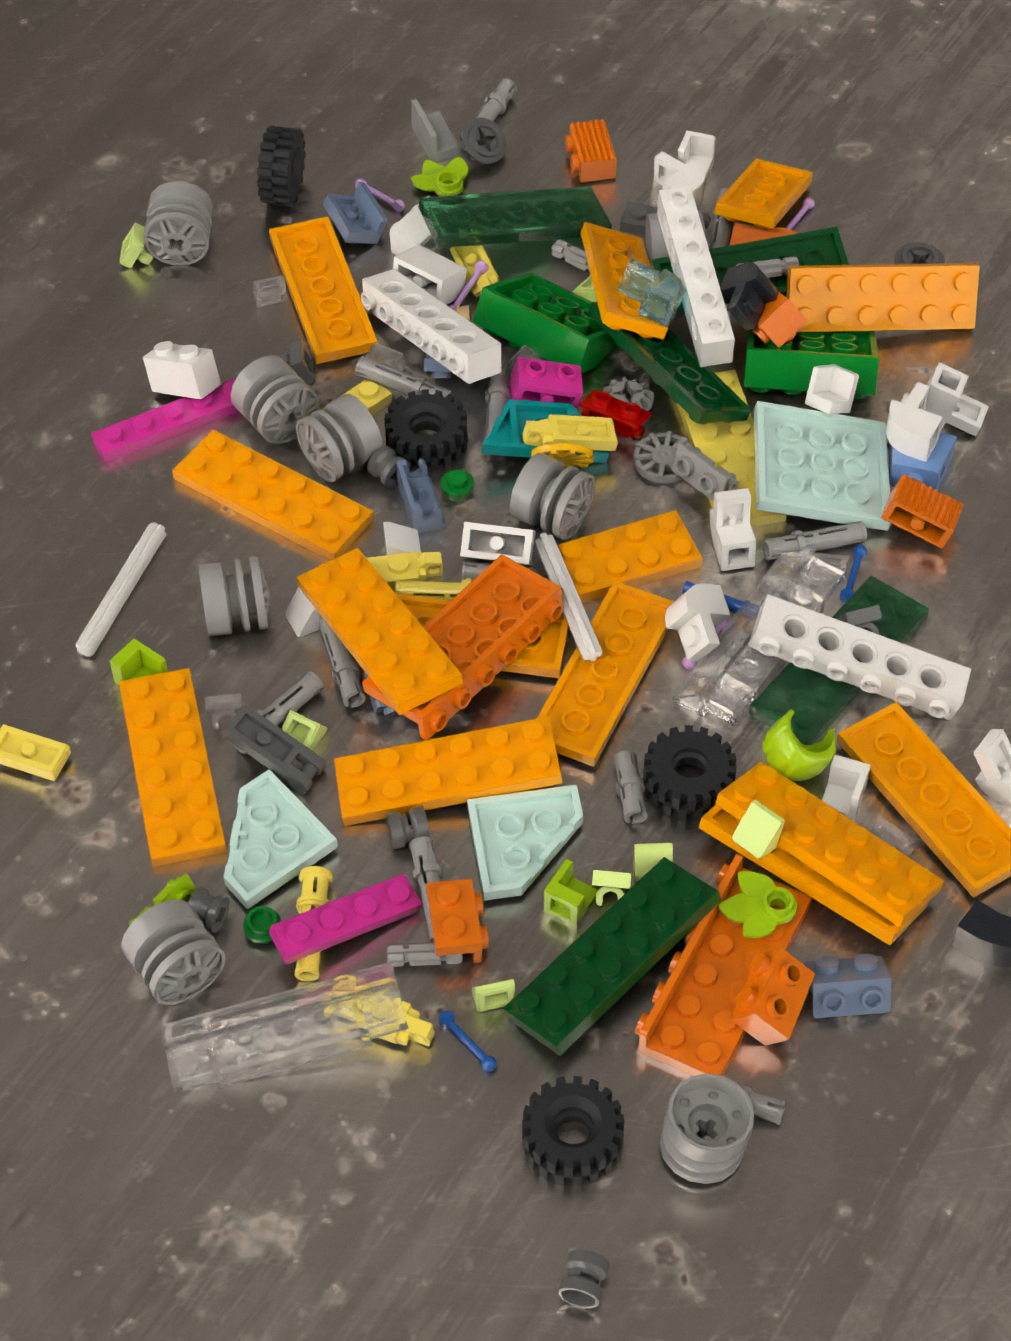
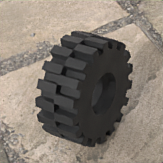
M278 126L266 128V133L264 132L263 142L260 144L261 152L258 155L259 167L257 168L258 196H260L262 203L294 206L295 202H297L298 194L301 192V183L303 184L304 159L306 158V151H304L306 145L305 140H303L304 133H302L301 129Z
M421 389L422 394L416 395L415 391L408 392L407 399L403 396L398 397L396 405L391 403L388 407V413H385L386 446L391 447L396 452L397 457H403L409 462V470H411L412 466H416L417 469L419 468V459H423L427 467H431V472L438 471L439 465H443L446 469L451 466V459L458 462L461 459V452L465 453L467 449L466 410L463 411V405L460 401L454 403L452 395L448 394L444 398L442 391L435 390L434 395L429 394V389ZM422 430H432L437 432L436 434L430 436H421L416 434L417 432Z
M685 725L684 732H679L678 727L670 728L668 737L664 732L657 735L656 743L651 741L648 746V753H645L643 780L645 782L647 800L652 798V806L656 810L663 806V815L671 818L673 813L679 814V821L686 822V816H693L694 822L701 821L703 814L716 805L718 793L735 781L737 769L735 753L731 754L732 747L728 741L721 745V735L715 732L711 737L708 735V728L701 727L699 732H694L693 725ZM682 765H694L701 768L704 774L688 778L678 774L675 769Z
M565 1076L556 1078L555 1087H551L549 1082L541 1085V1096L534 1091L529 1097V1106L525 1105L523 1111V1150L525 1155L528 1154V1163L531 1167L535 1169L537 1166H540V1176L546 1180L550 1174L555 1175V1184L564 1186L565 1179H572V1187L581 1186L582 1178L585 1177L592 1184L598 1181L599 1171L606 1176L612 1171V1162L618 1163L621 1149H623L624 1114H621V1105L618 1099L612 1102V1092L607 1087L602 1092L598 1091V1081L590 1079L589 1084L585 1085L582 1084V1076H573V1083H566ZM577 1122L588 1128L589 1136L581 1143L570 1144L558 1138L557 1130L564 1123Z

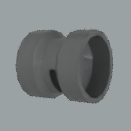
M423 805L412 807L408 812L402 814L398 811L385 813L387 830L393 849L405 847L407 842H411L417 837H430Z
M577 1249L571 1251L566 1263L568 1275L561 1280L558 1291L561 1299L581 1308L597 1307L602 1295L600 1283L606 1279L610 1266L607 1259L588 1250Z

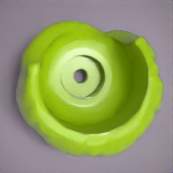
M790 709L767 731L763 738L762 750L770 767L791 781L801 782L817 776L829 765L836 751V736L834 735V729L831 728L819 743L813 745L802 744L791 730V718L795 711Z

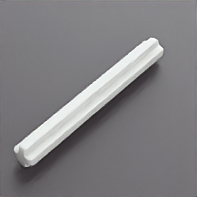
M152 522L147 526L77 640L76 647L79 654L91 657L96 652L165 538V527L162 524L158 525Z
M541 533L540 537L535 539L534 544L549 580L562 587L563 613L583 660L595 662L597 657L602 655L600 644L553 535Z

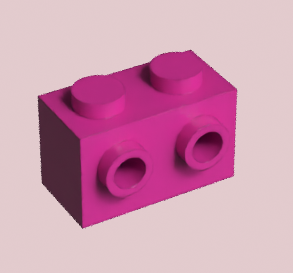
M517 357L509 379L511 399L573 404L578 409L583 396L581 366Z

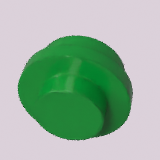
M459 469L446 472L440 482L441 489L446 497L454 501L466 499L474 488L472 475L467 471Z
M257 906L251 909L244 919V933L248 939L255 943L271 942L273 940L268 933L271 925L281 922V918L272 908Z

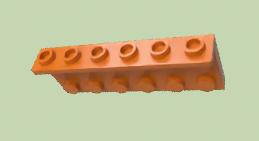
M501 554L423 626L462 673L463 684L402 714L419 725L421 738L428 740L436 732L441 731L446 726L448 720L460 709H464L483 687L490 685L494 677L506 665L512 664L517 655L529 643L535 642L540 633L551 622L559 619L564 608L562 587ZM368 676L362 682L364 692L394 709Z
M739 854L735 855L730 865L725 863L719 872L716 884L719 885L717 890L719 891L721 901L686 934L685 943L687 945L683 953L677 951L673 956L668 970L671 975L666 983L661 981L658 984L652 998V1003L654 1004L649 1014L644 1012L641 1015L635 1029V1034L639 1035L638 1052L693 1076L706 1073L724 1075L746 1032L730 1019L736 1007V997L744 988L750 973L749 965L757 954L783 948L785 951H788L812 902V898L807 894L773 880L776 887L786 888L794 896L797 902L794 918L788 923L777 925L772 934L766 937H744L743 924L728 920L719 910L721 902L742 893L738 883V872L750 871L742 868L744 856ZM772 906V908L777 910L783 909L780 906Z

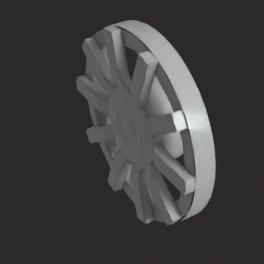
M671 431L656 434L652 432L636 444L633 456L634 466L639 474L650 481L657 483L678 482L683 480V478L675 472L670 475L663 474L664 472L672 471L679 442H682L687 447L691 446L693 448L687 437L672 434ZM659 441H665L664 445H661ZM654 443L655 448H653L649 444ZM642 449H644V450L650 452V453L640 454V452L642 451ZM651 459L645 466L640 463V460ZM653 467L655 470L659 472L658 474H655L649 471V469Z

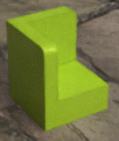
M134 638L110 660L113 679L118 685L119 681L168 672L165 658Z
M566 858L544 889V911L577 927L596 900L598 889L573 877L574 862Z

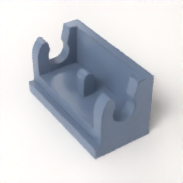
M419 459V468L416 471L410 472L406 460L396 461L398 489L411 528L417 529L418 534L446 528V522L431 477L428 475L426 462L423 459Z

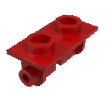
M593 390L579 403V407L583 408L581 416L611 418L615 421V432L631 440L636 438L642 439L645 427L641 425L652 415V412L640 408L637 404L621 401L606 392Z

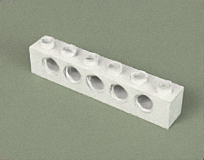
M691 186L659 190L657 215L700 367L730 363L733 359L735 338Z
M392 269L362 279L363 292L361 293V301L364 308L462 380L470 384L501 373V343L403 274Z
M769 594L758 612L748 647L756 649L764 655L781 658L792 662L799 668L811 669L826 675L832 680L860 687L865 692L882 695L893 699L900 705L912 706L928 712L933 717L944 718L950 721L963 704L971 673V668Z

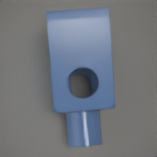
M940 433L939 440L926 462L907 456L890 444L889 484L895 487L902 474H907L908 477H913L921 483H925L927 487L931 486L933 490H938L952 462L957 436Z

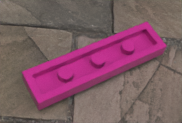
M401 874L273 924L268 933L287 965L417 913L421 909L422 902L406 875Z

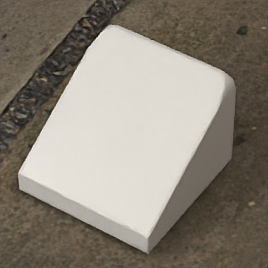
M383 522L387 555L421 552L417 529L392 522Z
M298 587L286 609L285 616L298 637H303L321 630L319 628L321 615Z

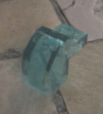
M633 258L628 262L617 289L642 302L638 311L639 314L665 327L674 320L686 291L682 280L667 269L659 272Z

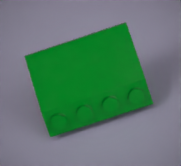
M532 272L482 287L473 323L483 327V331L487 334L501 336L509 340V344L513 347L527 349L535 353V357L539 360L581 366L582 374L594 369L617 346L615 340L606 331L599 328L597 322L588 314L591 301Z
M749 330L746 331L744 387H750L752 391L768 392L770 389H783V392L787 394H801L802 391H808L812 371L815 366L835 364L859 375L854 398L863 399L867 398V395H875L879 354L875 331L797 332L791 341L784 343L780 348L770 340L764 344L755 334L753 335Z

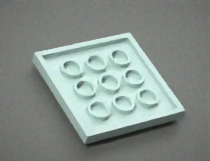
M757 401L754 408L756 510L842 524L862 521L866 528L889 530L891 523L880 518L890 495L885 422L840 414L829 415L822 411Z

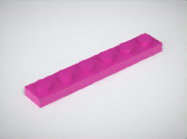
M236 378L221 383L220 386L202 399L184 397L91 433L92 441L104 462L107 463L235 414L239 411L232 404L230 393Z

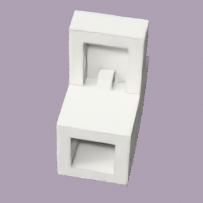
M663 151L659 153L654 160V181L663 186L662 190L690 185L696 207L699 209L704 195L705 171L703 166L694 158L687 164H684Z
M938 362L927 384L930 388L925 411L943 417L941 429L945 423H948L976 436L981 429L989 406L962 394L969 377L968 375Z
M917 382L911 394L905 393L901 402L892 399L886 435L888 441L896 450L926 462L939 440L943 417L925 411L930 386Z
M748 488L714 493V507L710 510V526L713 546L721 571L755 567L756 539L750 525L751 495Z
M706 583L695 584L667 608L665 614L667 629L678 630L688 661H700L720 644L715 627L730 616L721 586Z
M991 729L973 752L982 770L975 781L990 798L1011 808V744L1004 729Z

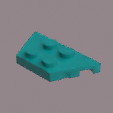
M508 399L501 415L498 416L493 424L491 433L483 442L481 454L531 458V451L539 446L524 444L522 432L527 420L540 421L548 419L549 414L581 416V414L573 404ZM593 450V462H607L609 451Z

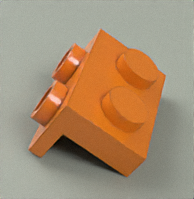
M472 878L426 883L436 956L472 953L473 963H481L482 949L489 947L487 926H480L478 916H483V901L481 893H474Z

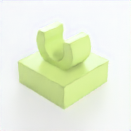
M134 223L122 242L119 264L131 268L136 259L141 263L150 264L154 257L145 247V226Z
M593 870L592 886L601 887L596 894L597 905L603 906V897L607 892L616 893L619 900L624 895L621 889L629 890L631 888L632 873Z

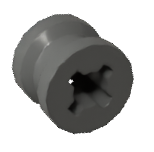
M384 446L376 450L371 456L367 469L372 476L380 477L381 482L387 488H394L398 486L396 461L404 460L405 458L397 457L396 452L391 447ZM406 460V463H407V465H408V468L410 469V464H409V462Z
M199 887L191 895L188 904L191 905L202 920L206 930L217 933L226 920L230 901L226 896L218 895L215 897L210 895L207 889Z

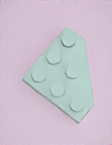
M270 769L239 789L236 819L233 822L224 882L238 900L249 909L296 877L303 868L312 866L338 848L337 839Z
M577 784L467 799V810L484 901L522 896L583 824V811Z

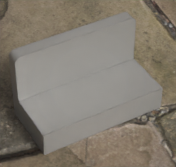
M411 100L412 128L429 159L433 162H439L460 156V147L440 111L425 114L418 100Z

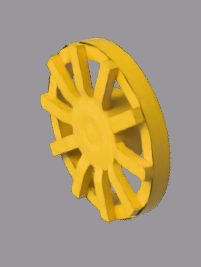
M548 444L536 447L531 451V457L537 453H549V456L562 461L565 468L569 466L587 468L588 464L593 463L594 460L592 449L577 444Z

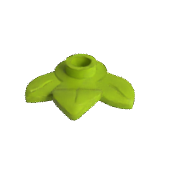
M456 157L447 166L426 159L422 167V174L412 176L411 181L420 190L434 191L439 196L451 198L462 192L463 180L468 176V166L461 157Z
M751 871L738 872V883L742 893L732 896L719 904V910L728 920L743 924V936L748 938H763L772 934L777 925L791 921L797 910V902L789 890L783 887H776L769 876ZM772 906H780L783 909L777 910L772 908Z

